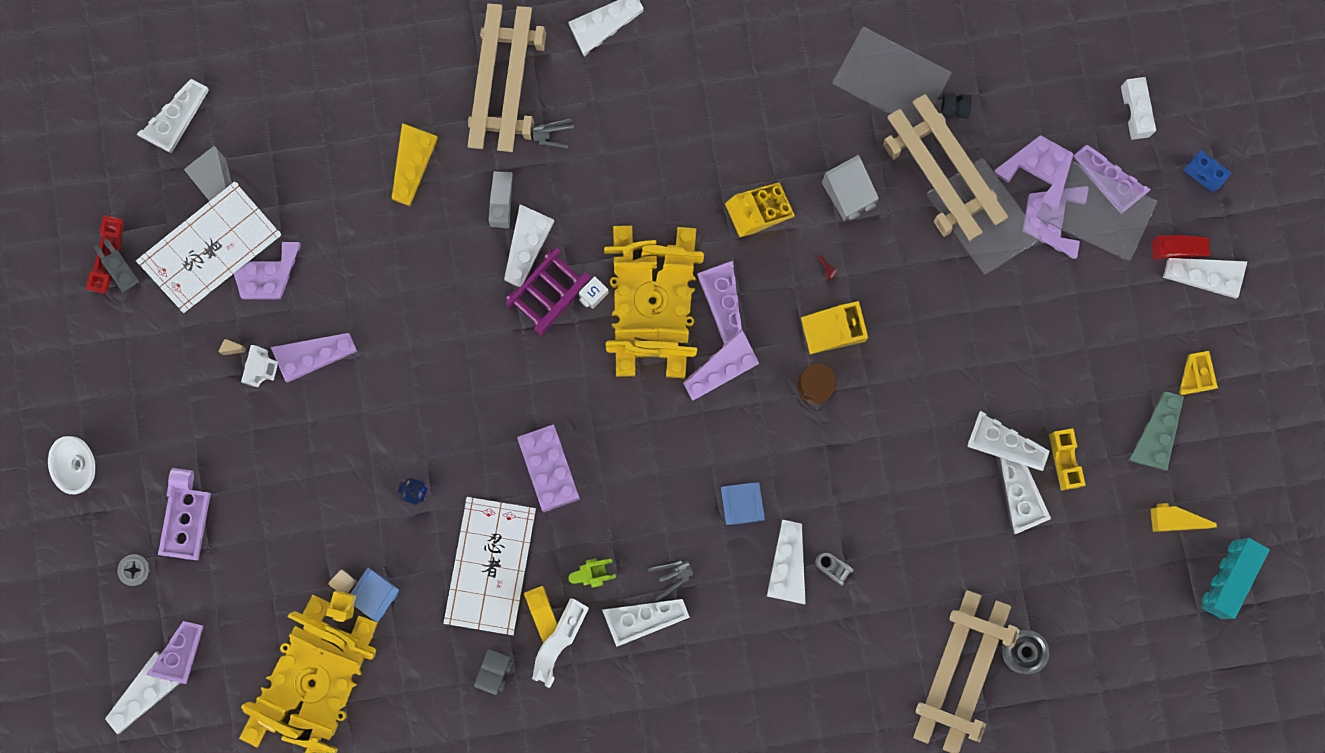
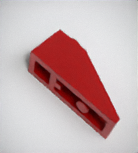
M1166 235L1157 236L1151 241L1153 259L1210 256L1208 237Z

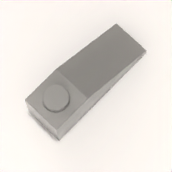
M494 171L489 208L490 227L510 228L513 172Z

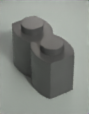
M488 649L474 687L497 695L499 691L502 692L506 681L503 680L505 673H510L513 662L510 661L511 657Z

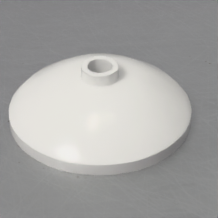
M74 436L59 438L52 445L48 455V468L53 482L60 490L68 494H78L86 491L92 484L95 475V460L90 448L84 441Z

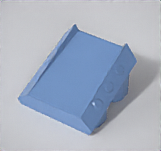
M759 483L721 487L726 525L765 520Z
M367 568L350 594L357 595L354 606L378 622L385 614L390 603L396 599L399 589L377 572Z

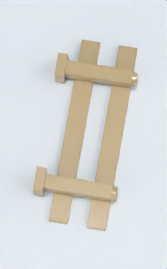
M487 3L485 25L481 28L480 34L482 46L472 117L469 116L468 127L470 128L468 148L483 149L485 131L500 132L497 150L513 152L515 134H522L524 139L532 140L534 126L532 116H524V120H517L527 45H535L536 50L544 51L546 31L543 26H536V31L529 30L532 7L517 6L514 29L501 28L500 22L503 6ZM498 42L512 43L502 118L488 117Z
M926 94L912 102L924 119L922 123L915 127L911 126L901 109L887 116L899 136L893 138L890 135L885 138L884 148L892 160L900 156L901 150L907 147L950 211L946 216L942 212L934 220L943 237L950 234L953 226L957 224L969 241L982 234V230L972 217L973 214L982 209L985 210L994 225L1008 218L997 201L996 193L989 189L946 125L944 116L937 112ZM931 132L934 134L975 195V199L966 204L962 202L921 141V138Z
M966 590L960 610H953L951 612L950 621L954 622V626L925 704L920 702L916 709V714L921 715L913 738L929 744L936 722L950 727L942 750L950 753L960 752L966 733L970 734L969 739L980 743L986 723L976 719L974 723L970 722L999 640H1003L1005 646L1014 648L1020 631L1012 625H1009L1008 629L1004 627L1011 606L999 601L995 602L989 621L975 617L982 595ZM973 629L984 633L958 708L955 715L942 711L941 708L969 630Z

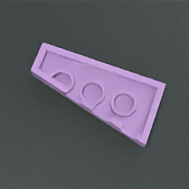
M733 261L697 274L724 344L735 337L738 331L742 330Z
M742 330L738 331L735 337L725 343L722 349L713 354L709 361L700 366L683 382L692 400L699 398L759 364Z

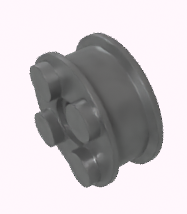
M1020 630L1014 648L1003 644L1002 655L1006 665L1011 670L1021 674H1034L1042 670L1047 664L1049 647L1040 634L1030 630ZM1025 646L1030 650V654L1026 658L1021 653Z

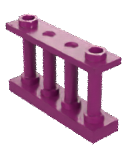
M558 248L554 251L550 250L545 256L546 260L516 292H511L506 298V305L509 309L515 305L535 322L534 330L540 336L545 333L577 298L579 292L591 281V277L586 272L583 275H578L559 259L558 256L561 253ZM552 263L573 280L574 285L570 289H565L546 272V269ZM539 277L560 294L561 299L557 304L555 302L552 303L533 286ZM526 291L548 308V313L544 318L542 316L539 317L520 300Z

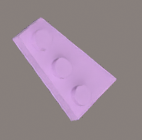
M183 621L146 675L187 684L203 626Z

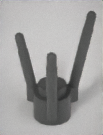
M572 119L533 126L534 141H539V145L568 148V145L546 141V139L550 138L549 132L574 128V125L558 126L569 123Z
M680 560L676 563L648 568V572L676 567L673 569V573L660 578L659 581L662 582L675 576L677 579H680L655 599L657 602L682 583L689 581V577L693 575L688 561L682 563Z

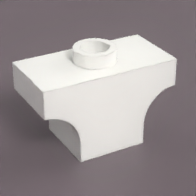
M251 345L241 382L259 387L260 383L264 380H274L278 362L268 357V350Z

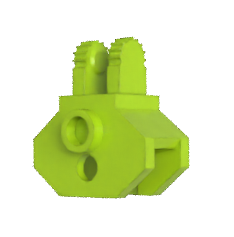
M597 558L587 560L585 565L579 566V571L570 573L568 577L569 582L573 584L582 582L584 585L591 584L592 588L602 586L603 581L616 578L615 574L607 575L604 566L612 563V559L597 561Z

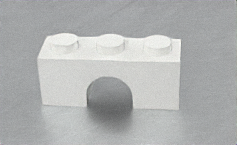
M1146 77L1127 79L1121 86L1124 104H1129L1131 110V118L1128 121L1131 140L1148 138L1156 131Z

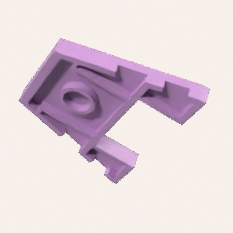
M1040 135L995 169L994 175L1009 183L1019 167L1052 185L1043 197L1042 202L1058 210L1073 153Z
M1088 187L1064 189L1058 210L1042 202L1047 192L1029 194L1022 232L1053 246L1059 252L1066 253L1072 259H1076L1080 241L1060 237L1066 202L1084 205L1086 203Z
M282 242L281 262H247L235 271L234 276L241 298L281 299L301 244L299 242Z

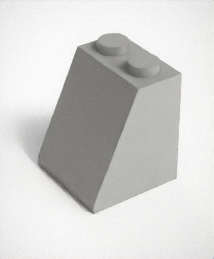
M215 146L184 169L209 201L232 184L226 158Z
M859 155L826 172L822 180L825 190L844 221L847 219L851 221L857 218L861 211L866 210L868 212L876 207L879 198Z

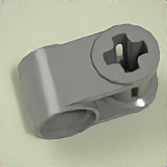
M829 553L819 554L815 560L817 568L841 586L844 585V580L849 573L854 571L849 565ZM824 556L830 560V564L826 568L821 565V558Z

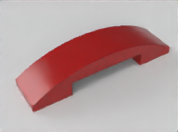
M104 215L99 232L102 235L99 246L105 256L110 255L112 252L103 241L108 238L113 247L120 253L123 220ZM97 254L94 269L89 273L86 290L106 294L112 276Z

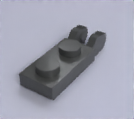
M106 238L103 241L112 252L110 255L105 256L98 245H95L93 248L124 293L138 284L139 280L119 251Z

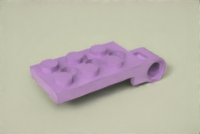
M172 468L170 471L167 490L169 498L158 555L199 561L211 493L192 490L194 481L193 470ZM191 494L194 501L192 504L186 505L184 498ZM187 513L190 516V521L184 525L181 523V516ZM180 533H185L187 537L183 544L177 541Z

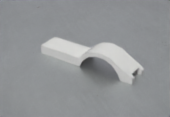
M570 598L554 633L548 637L538 652L533 680H541L547 688L551 687L555 679L553 676L554 663L560 652L566 646L572 644L589 609L588 607Z

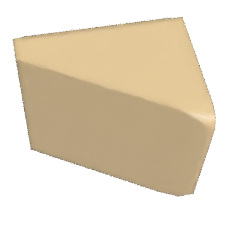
M224 339L219 349V353L222 355L246 351V348L227 339Z
M341 569L328 584L336 591L349 593L358 582L344 569Z

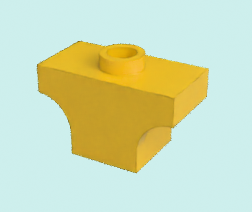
M338 590L334 591L326 616L333 617V620L340 622L352 618L357 595Z

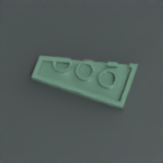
M1166 391L1162 393L1128 461L1164 471L1168 470L1184 396Z

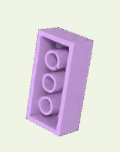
M551 425L517 437L542 511L546 512L580 500L555 426Z

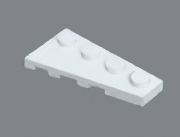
M617 0L569 21L570 29L583 56H586L594 47H598L602 41L610 35L612 36L619 28L641 14L643 7L640 0Z
M190 79L174 96L175 98L169 104H166L162 111L155 118L153 117L148 122L147 127L144 130H140L137 135L172 153L209 89Z
M523 205L519 206L504 278L505 281L518 287L524 284L553 226V219Z
M1169 258L1163 278L1236 299L1239 297L1247 262Z
M982 411L979 412L968 447L1043 471L1049 450L1028 438H1023L1018 435V432L1013 429L1010 430L1001 425V422L987 417Z
M1000 457L1014 534L1050 520L1051 517L1028 467Z
M782 520L767 596L805 604L802 524Z
M683 599L603 610L616 647L690 618Z
M158 651L153 654L105 718L117 734H120L180 684L146 675L160 655Z

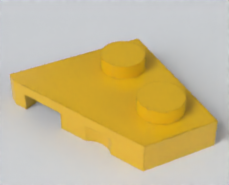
M1209 351L1188 355L1179 395L1217 389L1218 386Z

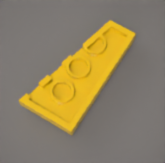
M402 123L392 200L411 206L438 140L437 136Z

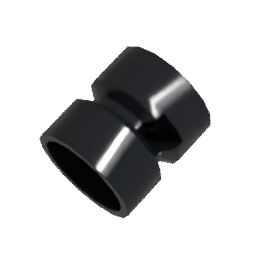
M944 92L941 114L944 117L952 118L956 115L957 118L968 119L971 111V95L959 94V96H956L955 93Z

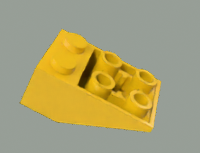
M780 182L736 194L725 203L739 237L754 234L795 216Z
M859 301L801 317L810 354L862 343L868 339Z

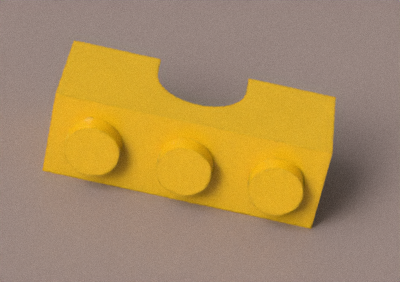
M1074 429L1050 433L1049 437L1061 491L1086 486L1082 466H1078L1075 458L1077 443Z

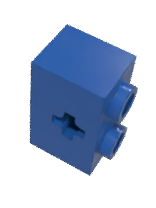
M1202 150L1193 156L1183 169L1184 172L1212 193L1218 190L1231 174L1230 171Z

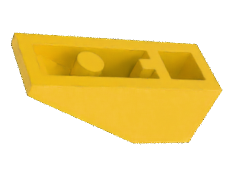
M1169 503L1157 504V508L1151 509L1153 532L1217 527L1216 523L1176 506L1169 507Z
M544 586L525 592L524 595L544 643L554 633L558 624Z

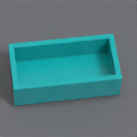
M1250 538L1238 539L1230 543L1227 557L1223 558L1219 564L1220 571L1218 575L1212 578L1210 582L1211 588L1202 598L1201 602L1203 604L1201 608L1220 619L1236 618L1270 549Z

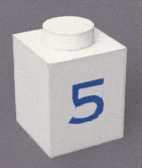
M594 277L579 292L581 297L579 301L585 307L590 306L594 309L609 291Z

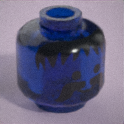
M408 477L405 483L400 482L397 493L401 494V501L418 505L424 501L428 488L425 487L423 481Z

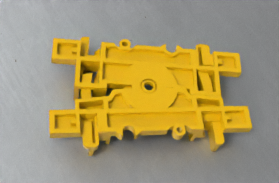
M613 226L614 246L604 247V254L623 253V257H614V274L618 278L612 277L610 279L611 287H618L615 290V310L612 312V316H618L620 321L616 324L612 323V327L615 329V340H608L606 342V351L608 353H616V377L635 376V357L667 358L666 377L685 379L687 357H695L697 348L678 346V343H688L689 330L686 326L691 327L694 324L692 317H686L690 314L691 294L695 292V288L688 287V282L696 281V278L693 276L694 263L701 264L704 259L703 252L695 251L696 228L677 227L676 245L664 247L656 245V240L633 243L632 226ZM642 249L641 258L633 260V251ZM657 257L665 258L663 270L658 272L656 281H652V269H657ZM652 297L656 298V303L651 304L649 299Z
M312 595L303 614L296 611L290 613L288 617L303 624L304 627L301 629L295 626L292 633L288 636L290 637L291 645L289 643L281 645L280 650L286 653V655L280 657L272 675L266 677V679L272 682L269 689L261 687L262 694L257 697L256 703L249 701L241 706L243 712L250 715V718L239 739L259 747L267 730L273 733L278 731L283 734L281 740L307 747L305 753H337L338 748L320 741L321 738L330 740L338 727L336 720L343 721L347 717L346 712L340 711V709L346 706L352 688L358 685L352 681V675H361L360 668L364 658L371 660L376 654V649L369 646L378 622L358 616L352 634L332 627L323 622L330 602L316 595ZM311 679L315 680L316 682L314 687L309 686V681ZM300 702H304L299 715L296 713L291 714L288 724L282 722L289 710L297 709ZM302 729H313L309 740L299 739L305 731Z

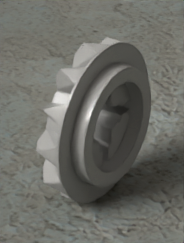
M128 555L118 565V576L126 585H140L148 579L147 576L150 572L149 563L140 555ZM134 565L136 568L141 569V571L135 573V576H133L132 572L126 571L133 568Z

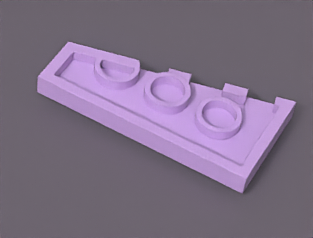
M1088 145L1078 151L1072 158L1120 214L1151 190L1147 186L1138 183L1134 177L1128 176L1121 171V168L1117 165L1111 164L1107 161V158Z
M349 333L271 347L287 383L357 352Z

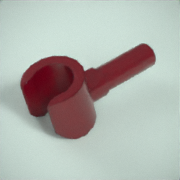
M819 255L817 258L827 269L824 275L829 280H832L836 276L835 267L829 265L822 255Z

